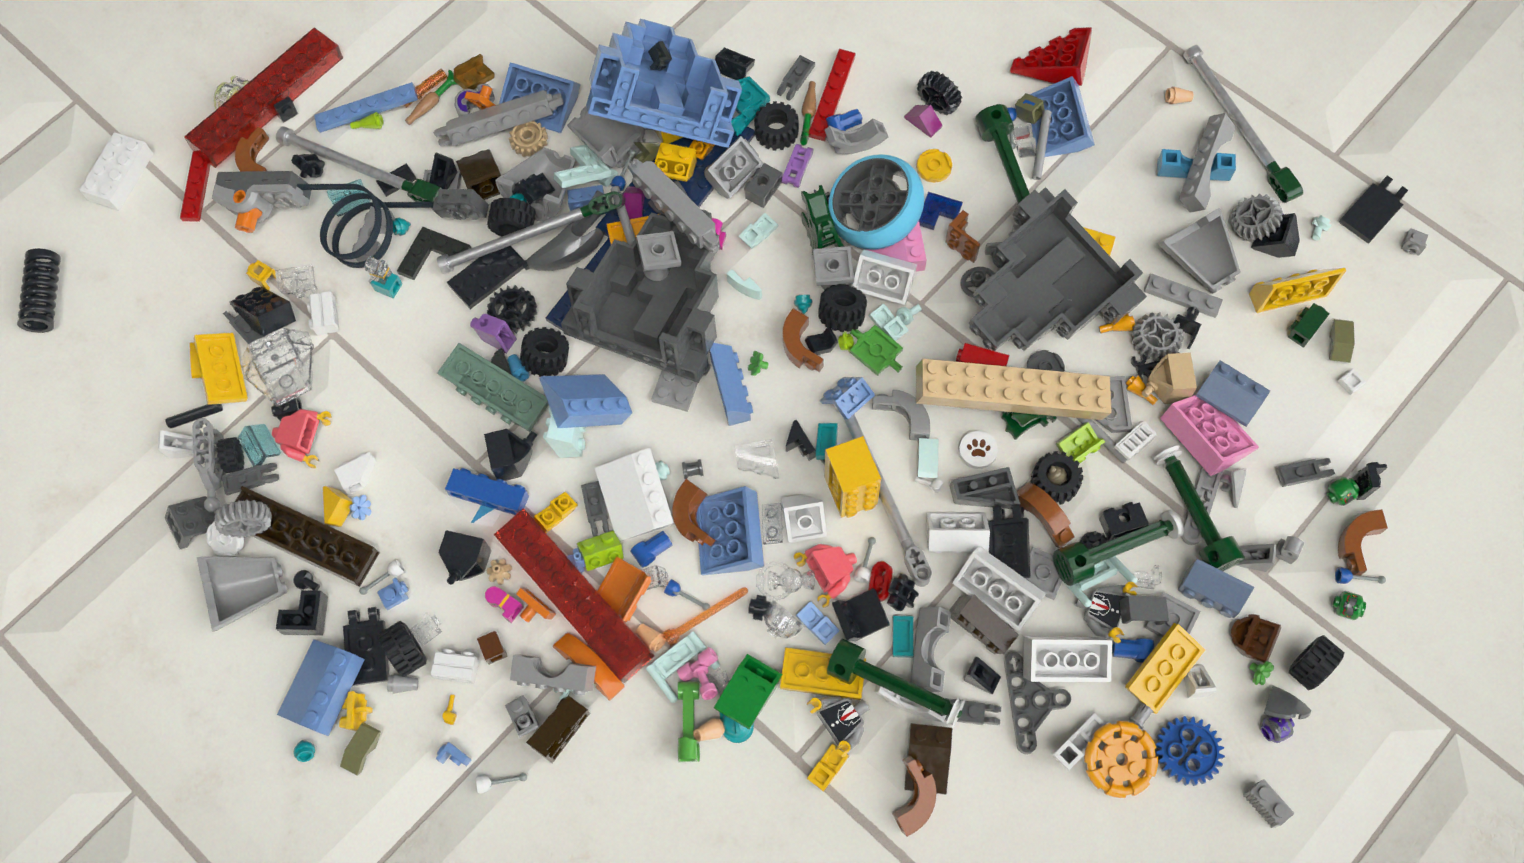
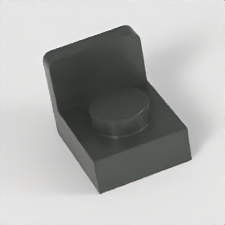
M658 41L648 51L654 62L650 66L651 70L662 71L668 67L667 64L672 60L663 41Z

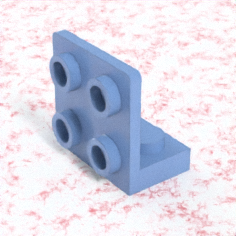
M843 377L837 382V386L834 389H829L823 394L824 397L820 402L822 404H834L844 419H849L872 399L875 394L863 377Z

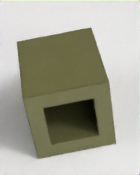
M1027 93L1015 104L1017 117L1032 124H1035L1042 117V113L1045 110L1042 99Z

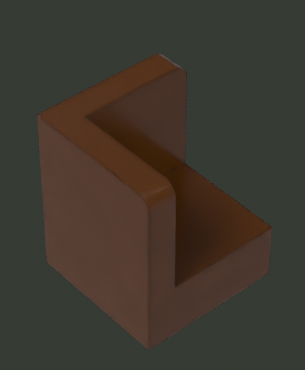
M496 631L477 638L484 659L489 665L508 657Z

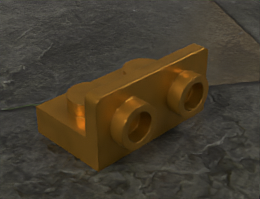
M481 54L470 58L454 68V81L463 89L474 90L479 84H484L494 78V72L483 63V55Z

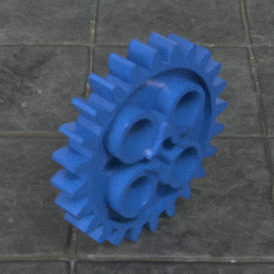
M1186 716L1181 718V722L1178 718H1175L1173 724L1171 722L1166 723L1167 729L1164 727L1160 729L1163 735L1156 736L1161 741L1155 744L1156 748L1160 749L1155 752L1156 756H1161L1158 764L1163 763L1165 765L1161 771L1168 770V778L1175 775L1176 783L1183 779L1185 786L1189 784L1190 780L1193 786L1198 784V780L1201 784L1206 783V779L1212 780V774L1216 775L1219 773L1216 767L1223 766L1218 761V759L1225 758V755L1219 753V751L1224 749L1223 746H1218V742L1222 739L1214 737L1217 733L1216 730L1209 731L1210 724L1205 727L1202 726V719L1195 723L1194 717H1191L1189 722ZM1183 731H1186L1190 734V741H1187L1183 738ZM1199 736L1201 739L1191 750V754L1184 759L1181 766L1178 765L1179 760L1187 753V748L1193 745ZM1200 745L1207 747V755L1200 751ZM1171 747H1174L1178 750V757H1175L1171 754ZM1188 761L1195 763V771L1189 769Z

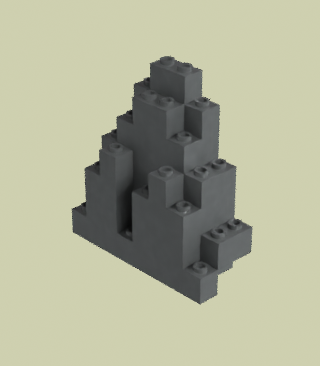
M1046 187L1039 193L1034 190L1018 203L1013 216L1014 221L1021 227L999 244L992 255L993 263L1001 269L978 287L973 294L975 302L984 308L970 320L969 328L975 335H979L983 339V344L989 350L996 351L1007 340L1013 339V344L1018 349L1025 351L1055 327L1057 328V333L1062 338L1065 337L1068 340L1101 312L1107 322L1115 325L1147 297L1135 284V281L1143 272L1131 259L1120 268L1071 215L1078 202L1066 189L1056 197Z
M702 210L712 220L711 213ZM651 212L638 235L673 231L681 259V266L669 268L668 276L661 281L650 280L643 272L636 238L632 245L614 239L594 273L588 269L576 267L566 283L571 308L561 322L563 333L699 383L708 367L707 354L717 338L715 315L710 313L719 298L717 274L711 272L710 265L716 253L709 252L705 247L700 249L696 244H692L688 236L684 232L681 233L673 221H669L663 215ZM716 234V236L718 237V243H717V244H718L719 247H720L719 235Z

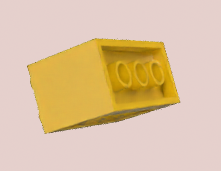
M862 436L825 449L824 478L841 518L845 516L847 518L853 517L858 511H869L875 508V505L878 503L881 477L864 437Z

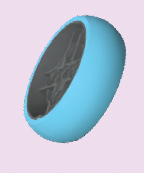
M879 154L855 161L836 179L829 196L828 208L837 234L847 243L862 249L876 250L896 244L905 238L919 221L924 207V189L917 172L900 158ZM893 175L906 179L907 190H900L898 184L892 180ZM846 213H851L855 221L859 223L858 230L848 227Z

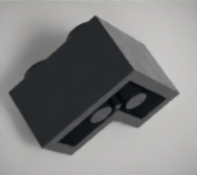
M301 590L298 610H278L276 630L283 635L323 636L328 596L318 590Z

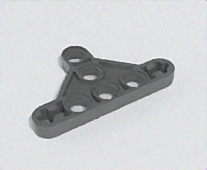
M1013 652L1004 661L1017 748L1021 753L1028 755L1037 747L1035 733L1052 710L1066 708L1071 702V695L1065 689L1050 690L1041 682H1031L1023 678V657ZM1012 658H1015V661H1019L1016 671H1021V673L1010 674V672L1014 671L1013 664H1009ZM1013 678H1020L1023 686L1015 688L1012 685ZM1056 695H1065L1067 698L1066 704L1057 703ZM1043 696L1046 699V705L1043 707L1038 706L1035 698ZM1023 698L1026 701L1025 708H1018L1015 705V699ZM1021 718L1027 719L1029 721V728H1020L1018 720ZM1031 732V735H1027V741L1032 743L1029 750L1026 749V746H1022L1025 737L1024 735L1020 736L1019 733Z

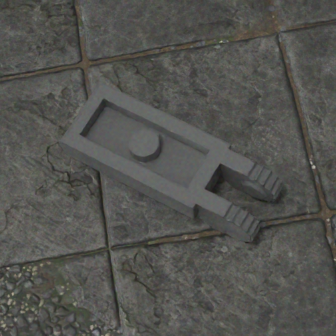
M800 55L783 78V82L777 90V95L782 96L788 86L791 89L788 91L786 99L790 101L815 67V62Z
M225 311L223 313L233 328L252 349L268 338L256 333L240 315L232 318L229 312Z
M1330 458L1307 460L1279 466L1276 469L1282 487L1319 480L1335 474L1334 469L1324 471L1319 469V467L1331 463Z
M277 464L256 465L222 475L225 494L231 495L241 492V486L251 489L265 485V483L278 481L279 474L263 476V473L276 470Z
M599 481L581 485L587 518L593 537L598 536V530L595 525L596 521L602 520L603 531L605 533L609 532L608 516Z
M949 699L951 704L954 705L956 699ZM965 701L962 715L958 718L957 722L977 725H1000V719L984 718L985 711L1001 712V707Z

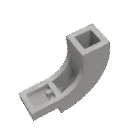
M873 118L860 128L851 131H842L832 126L825 129L828 143L834 146L835 152L838 154H855L866 151L888 138L884 124Z
M893 390L892 396L879 394L873 397L872 410L895 411L907 419L910 427L909 440L929 439L930 419L923 404H916L914 396L904 391Z

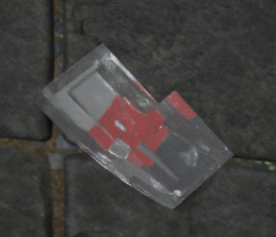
M1031 123L1014 124L1013 135L1019 158L1036 156V141L1033 138Z

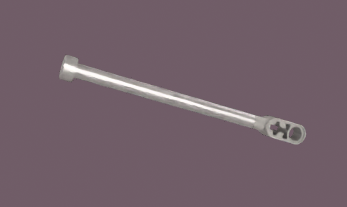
M853 414L849 419L844 420L853 439L864 437L880 474L879 497L904 549V563L915 585L919 587L926 586L932 575L931 568L923 551L914 545L856 416ZM911 555H913L914 557H917V561H916V562H915L914 558H910ZM924 572L927 578L920 579L917 573Z

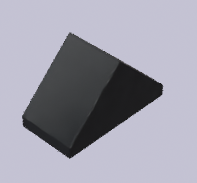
M436 152L429 183L442 189H448L458 171L452 158Z
M975 657L964 681L993 695L1001 676L979 657Z

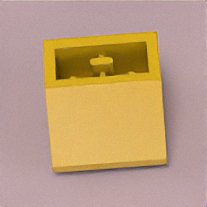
M661 142L654 164L668 178L687 182L693 176L696 166V149Z

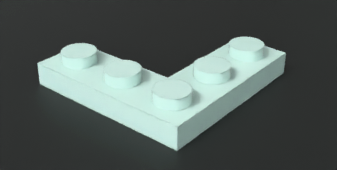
M585 144L570 147V154L581 167L554 172V180L561 188H568L573 185L611 177V170Z

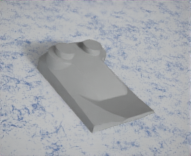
M740 136L711 165L707 166L704 172L706 179L721 196L728 199L764 163L760 160L758 153L749 142Z

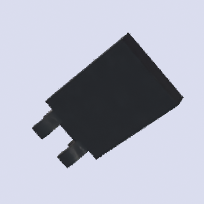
M1387 175L1378 186L1373 183L1340 219L1339 223L1369 244L1404 205L1400 200L1408 192V189L1402 186L1395 195L1386 188L1393 179Z
M1020 504L1012 505L1013 518H1005V510L1001 506L993 507L994 521H988L990 529L989 553L1022 577L1031 578L1029 519L1027 517L1023 518L1024 508Z
M377 607L368 608L369 620L361 622L360 612H357V610L348 611L349 625L343 626L344 650L365 659L352 686L388 681V658L378 639V633L386 629L385 621H379L380 609H377Z

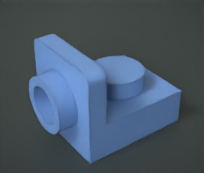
M396 577L392 579L394 583L377 592L387 610L409 599L406 594L409 591L404 581L400 582Z
M450 742L447 745L444 744L438 750V756L436 757V760L442 764L449 758L458 766L462 763L466 767L472 761V759Z

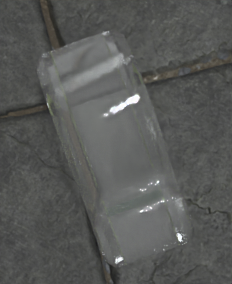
M236 75L230 77V83L222 82L218 85L214 93L213 101L216 111L229 117L234 116L235 105L233 101L248 94L251 90L250 81Z

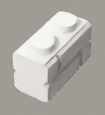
M328 291L310 295V302L307 303L308 312L311 313V319L308 320L310 329L314 330L317 335L338 332L336 298L332 292Z
M449 649L435 652L431 676L434 679L475 683L479 659L474 656V653L462 652V655L454 654L455 651Z

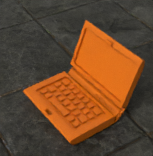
M616 556L592 600L619 614L623 621H630L637 608V602L641 595H644L652 581L650 580L651 576Z

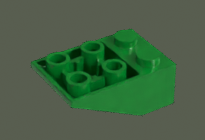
M747 654L727 684L714 709L750 729L776 690L783 674Z

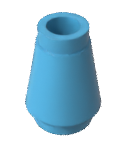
M516 354L509 356L507 361L511 375L522 382L526 381L530 374L525 370V366H522L520 358Z

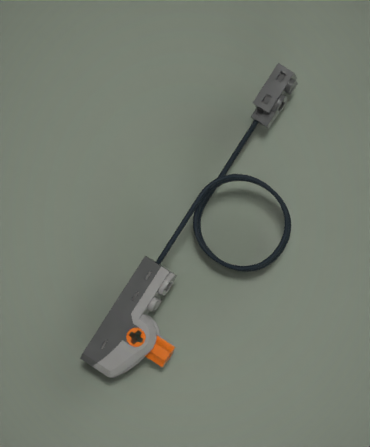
M293 171L218 172L212 194L214 201L237 215L235 224L237 230L253 233L256 223L265 220L271 214L273 207L301 208L302 206H308L312 190H361L366 192L351 194L336 202L327 212L320 229V242L324 250L344 265L352 268L371 266L378 262L388 250L393 235V220L389 208H433L432 210L441 218L457 220L470 218L478 220L479 218L487 217L489 206L473 189H439L438 197H435L434 202H383L364 186L358 184H308ZM371 199L372 202L363 203L352 208L341 218L333 233L332 252L327 244V232L334 216L345 205L353 201ZM371 206L374 207V226L366 243L352 253L340 254L339 240L347 223L358 213L370 209ZM381 208H383L386 216V233L379 250L371 258L362 262L345 261L359 258L373 247L380 233L382 224Z

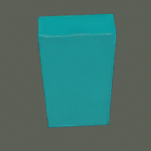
M818 423L816 460H825V449L837 446V423Z
M893 616V657L913 658V616Z

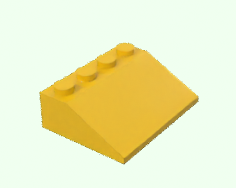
M1332 268L1318 271L1314 269L1300 275L1296 273L1288 278L1282 279L1280 277L1267 283L1258 282L1253 286L1249 296L1256 313L1324 298L1329 295L1346 272V269Z

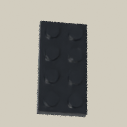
M510 245L479 257L447 281V284L471 310L523 270L522 262L525 260Z

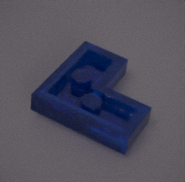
M928 192L919 219L920 226L934 230L939 215L954 220L959 215L963 202Z

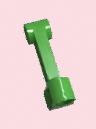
M699 681L678 682V700H683V737L678 738V762H700V746L693 736V731L695 730L694 700H699Z

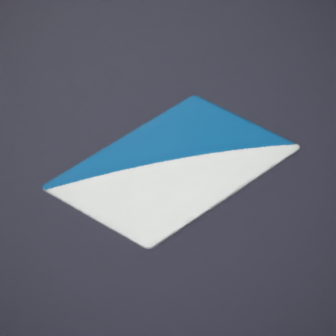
M481 505L471 523L493 527L502 511Z

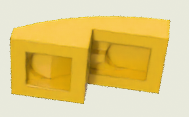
M834 743L831 744L807 778L822 791H825L850 756L847 754L845 757H842L841 755L844 751L840 748L835 750L837 746Z

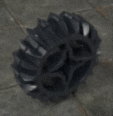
M938 71L927 72L921 77L917 84V90L925 105H931L940 114L948 115L955 112L960 106L962 96L954 81H951L949 77H946L943 73L940 74Z
M507 285L506 290L500 287V293L494 292L495 298L490 297V303L487 304V314L505 321L516 334L520 328L524 331L525 325L530 327L529 321H535L534 315H537L535 298L531 295L530 291H525L523 287L518 289L514 285L513 289H511ZM526 304V309L523 312V314H521V310L523 309V306ZM503 305L504 308L501 310V313L498 315L499 309H500V307Z

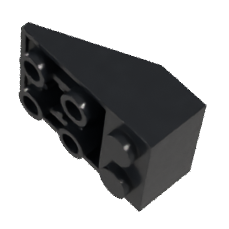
M256 287L251 292L238 295L234 300L229 301L230 305L247 324L263 337L296 321L290 301L263 287Z

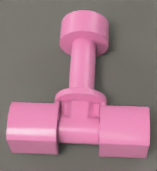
M708 647L698 654L697 661L692 664L687 662L677 669V673L684 682L694 677L699 678L702 685L699 691L704 700H710L717 696L716 686L714 683H709L706 674L709 671L708 667L718 660V656L713 649Z

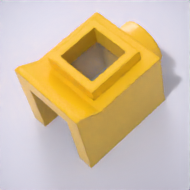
M259 260L248 266L246 273L248 277L267 290L270 287L265 281L271 275L276 280L279 279L278 274L273 268Z

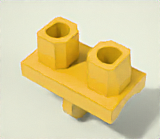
M354 691L348 692V696L342 706V709L347 710V716L340 718L339 727L357 731L360 725L366 721V714L373 713V708L367 707L365 694H358Z

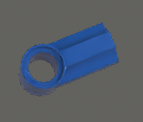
M853 109L843 114L826 118L828 127L832 126L846 131V129L862 124L863 118L858 109Z
M661 531L648 541L636 544L630 552L643 568L650 565L656 559V556L673 545L666 533Z
M1120 639V643H1115L1113 640L1112 654L1113 657L1135 659L1136 662L1143 663L1153 651L1154 641L1151 639Z

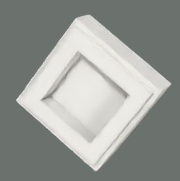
M1351 369L1337 381L1350 395L1366 384V381L1354 369Z

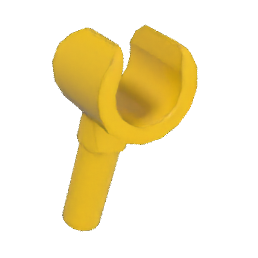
M450 695L447 710L442 715L444 722L450 725L454 724L457 714L452 712L455 695Z

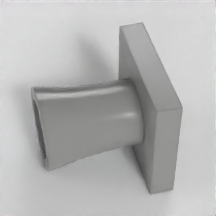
M673 231L636 236L643 272L648 279L661 281L668 276L669 268L681 266V259Z
M850 246L813 249L817 286L826 289L827 287L830 288L831 285L837 286V284L854 283Z

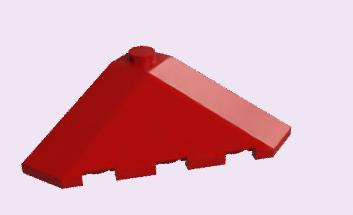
M1092 27L1073 28L1069 30V35L1066 37L1058 36L1050 40L1049 45L1045 48L1039 46L1029 51V56H1026L1024 59H1021V57L1015 58L1010 69L1011 73L1051 83H1058L1073 76L1077 84L1082 86L1086 72Z

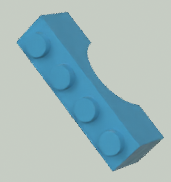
M1162 149L1157 160V176L1187 178L1194 159L1185 157L1181 150ZM1216 153L1211 167L1210 180L1230 181L1236 171V154Z

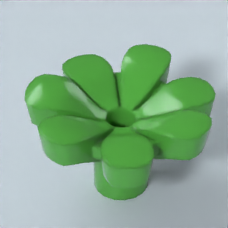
M757 351L753 352V356L750 358L752 364L748 365V371H751L752 376L760 373L761 368H768V362L762 361L763 354Z
M1269 661L1259 665L1253 662L1249 667L1250 670L1255 672L1252 682L1255 685H1264L1266 682L1265 678H1269L1270 672L1274 670V665Z

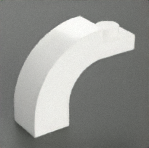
M879 685L874 690L875 693L884 697L888 703L911 714L938 722H944L946 715L941 716V714Z
M1094 713L1053 756L1069 771L1084 756L1088 741L1091 742L1094 737L1093 733L1105 725V723Z

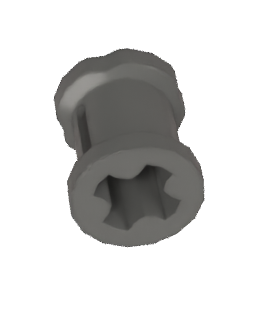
M701 459L692 463L682 462L684 479L695 475L704 476Z

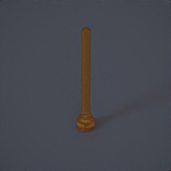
M742 587L680 627L671 630L667 629L662 632L668 645H674L677 643L680 635L748 593V589Z

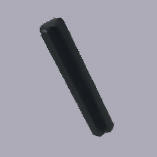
M206 404L166 418V425L169 428H174L221 412L223 407L222 404Z

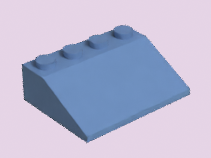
M510 62L499 104L542 90L551 95L561 93L564 104L557 106L553 110L552 115L537 119L535 122L537 124L541 123L545 129L562 133L576 103L581 84Z
M1073 76L1030 94L1042 99L1044 109L1052 112L1045 157L1075 153L1095 145L1081 91ZM1042 117L1035 124L1029 122L1036 151Z
M605 374L541 376L539 378L557 428L621 425L632 414L627 397Z
M744 486L705 497L697 510V523L703 531L716 541L712 546L706 543L703 546L699 544L701 575L742 572L764 567L757 492Z
M313 639L277 715L329 736L365 659Z

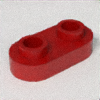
M884 561L877 562L873 566L868 589H876L881 602L889 596L888 590L893 575L892 567Z

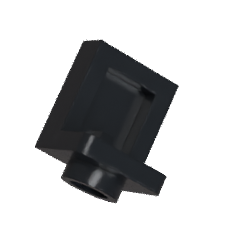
M289 96L273 105L275 114L283 123L298 114Z
M829 327L822 334L807 336L805 342L811 352L819 355L831 352L838 343V340L831 327Z

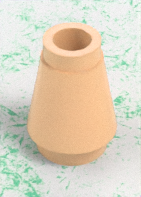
M1172 86L1167 88L1165 93V101L1170 104L1191 102L1193 100V91Z
M641 624L636 630V634H638L649 650L657 652L666 642L663 634L645 624Z
M711 718L693 731L695 740L699 742L720 738L725 731L723 722L720 719Z

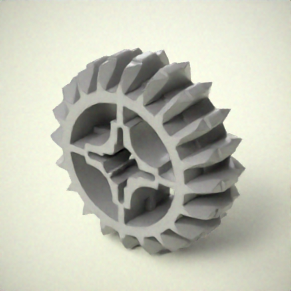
M1260 193L1257 197L1251 195L1249 199L1244 197V202H1238V207H1233L1234 212L1231 213V224L1234 232L1240 238L1244 237L1246 240L1251 238V240L1255 241L1258 237L1262 240V237L1265 235L1269 237V233H1275V228L1280 227V222L1283 221V211L1280 208L1279 202L1267 194L1263 197Z
M1153 312L1149 316L1145 314L1142 319L1137 320L1131 334L1133 338L1132 344L1136 345L1135 350H1141L1140 356L1143 354L1147 355V360L1153 357L1154 362L1158 358L1161 360L1167 354L1178 353L1182 347L1181 342L1184 340V336H1182L1183 330L1178 329L1180 323L1174 324L1175 318L1170 320L1168 319V314L1163 317L1161 312L1156 316ZM1151 328L1150 332L1143 334L1144 329ZM1171 339V344L1165 347L1164 343Z
M239 500L238 502H230V504H224L223 507H219L215 512L214 522L216 530L224 534V536H238L239 538L241 536H255L256 533H262L268 529L271 522L270 508L262 502Z

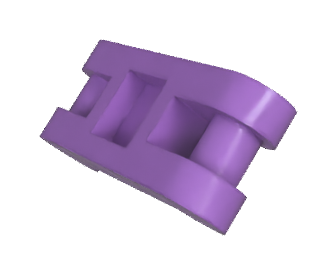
M800 144L795 145L783 174L782 183H790L794 187H800L809 160L813 155V148H803ZM791 173L797 174L796 177H791Z

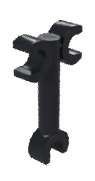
M1144 354L1140 357L1141 362L1136 361L1135 356H1132L1131 364L1136 368V372L1142 381V375H1146L1149 378L1150 370H1153L1160 362L1155 361L1145 364L1147 358Z

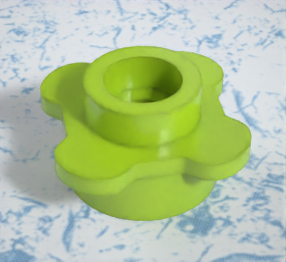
M843 332L839 336L838 343L840 349L850 352V349L854 346V339L851 334Z

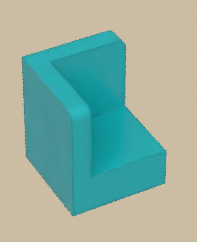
M393 273L389 277L380 278L378 282L372 280L370 283L376 292L393 299L402 286L399 276Z

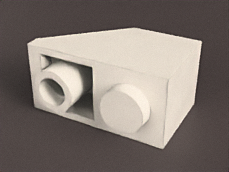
M370 452L360 454L356 459L342 463L339 468L334 470L348 495L367 486L376 463L375 458Z

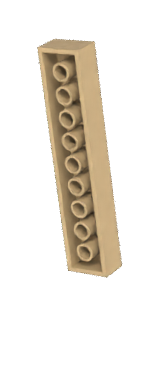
M922 359L916 366V404L1103 420L1111 414L1110 376Z

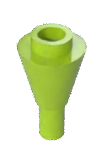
M374 112L360 121L351 122L350 126L351 129H381L384 120L382 115Z

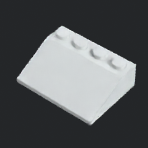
M650 448L595 468L614 532L620 542L674 525Z

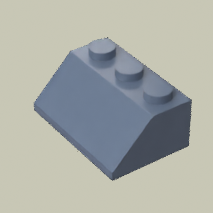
M1219 360L1196 396L1247 427L1270 393V390Z
M1196 559L1187 569L1178 591L1182 592V595L1187 598H1194L1200 601L1207 608H1214L1220 611V614L1225 617L1235 618L1251 595L1254 586Z

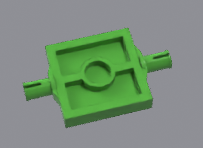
M874 325L865 333H861L858 329L850 331V334L858 339L857 343L850 349V353L877 376L889 366L898 373L902 370L903 366L895 361V359L903 351V347L879 327Z

